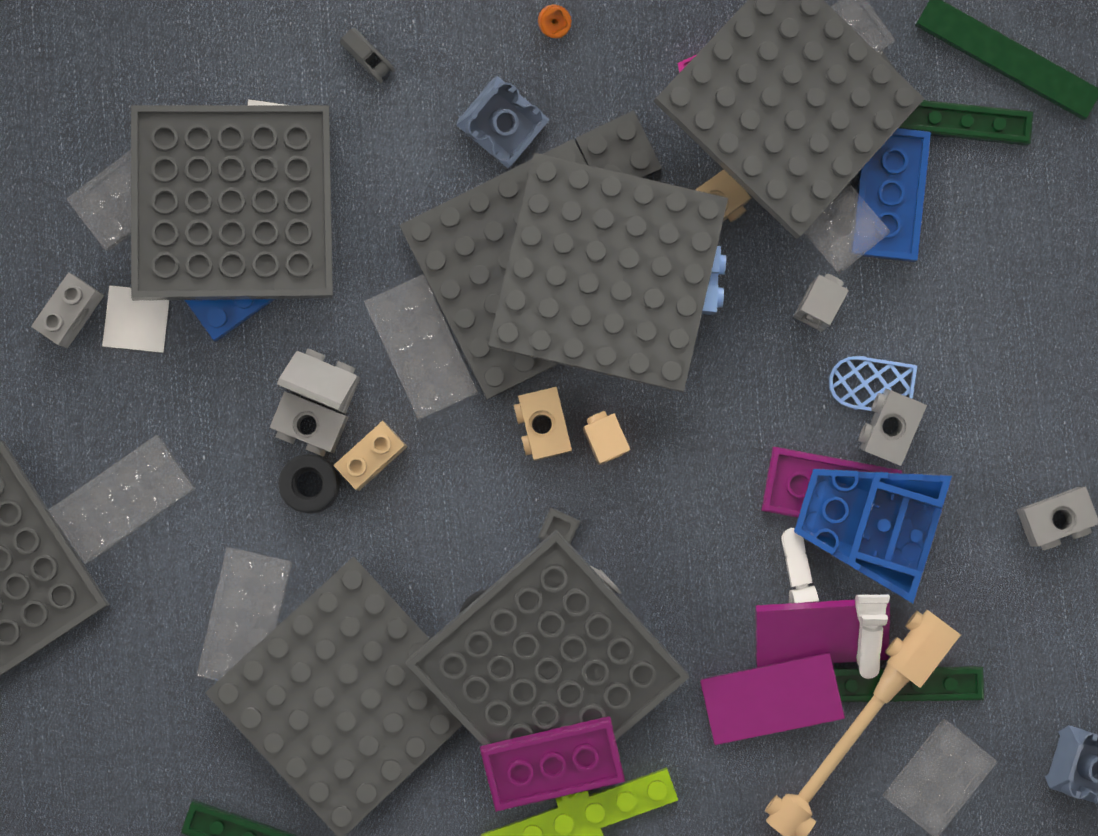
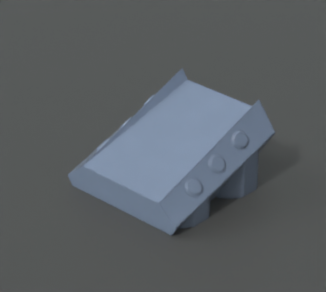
M496 76L488 82L484 90L463 115L459 117L456 126L505 167L509 168L548 123L549 118L538 107L523 98L514 85L505 83Z
M1068 725L1058 732L1060 738L1049 774L1045 776L1049 789L1098 804V734Z

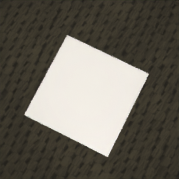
M109 285L102 346L163 353L169 300L132 301L131 288Z

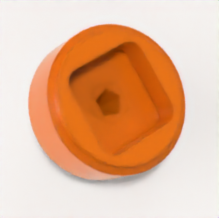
M548 5L541 10L538 16L539 29L550 38H561L571 28V16L562 6Z

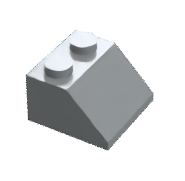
M308 348L305 354L296 351L281 374L277 385L346 414L361 379L354 374L356 368L337 361L335 366L323 362L325 355Z

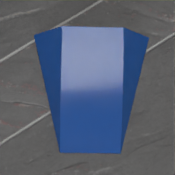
M813 469L794 532L913 604L952 476Z

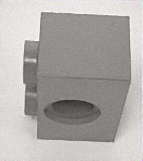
M68 272L31 327L57 345L68 349L104 295Z
M819 274L811 282L793 317L822 332L831 325L849 290L842 287L844 282L830 274H826L825 277Z
M885 388L883 394H877L872 404L871 411L875 413L871 423H865L858 439L859 442H862L860 449L901 466L927 405ZM889 417H895L898 422L896 431L892 434H885L882 428L883 422Z
M284 391L269 428L277 431L276 438L294 444L295 440L299 439L308 443L306 450L324 457L326 451L335 453L349 417ZM306 417H313L316 421L315 431L309 435L303 434L300 429L301 421Z
M1086 486L1076 487L1017 509L1030 546H1041L1042 550L1061 545L1060 538L1072 535L1073 539H1077L1091 534L1092 530L1090 527L1098 525V517ZM1058 510L1065 515L1066 519L1061 529L1056 528L1052 521L1054 513Z

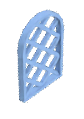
M865 356L847 357L839 361L832 368L829 376V389L833 398L841 405L853 408L854 410L871 411V407H865V405L875 400L877 394H882L885 388L891 390L890 387L898 381L907 390L901 395L907 396L909 394L908 397L912 399L917 365L867 358ZM850 360H862L864 362L855 368ZM846 362L852 371L842 377L837 368ZM872 362L887 365L878 371ZM868 364L874 375L865 381L858 370ZM895 366L906 367L910 369H908L900 375ZM891 368L897 378L887 384L880 374ZM912 372L909 387L903 378ZM835 373L839 380L833 384V376ZM855 374L861 384L851 390L845 380ZM877 377L884 387L874 394L868 383ZM840 383L848 391V394L841 399L834 390ZM865 387L871 397L861 403L854 393ZM851 396L857 405H852L844 401Z

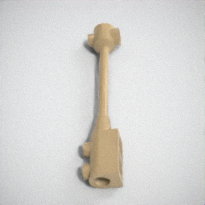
M926 609L923 614L916 611L905 625L910 632L902 641L896 637L885 651L890 658L873 692L874 696L798 795L785 794L782 799L777 795L774 796L765 809V812L769 814V817L766 819L767 823L783 836H807L816 823L811 818L813 814L809 802L882 706L892 700L909 681L921 688L961 634Z

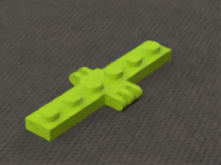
M666 767L589 795L587 790L555 798L557 807L487 831L480 836H604L601 828L678 801Z

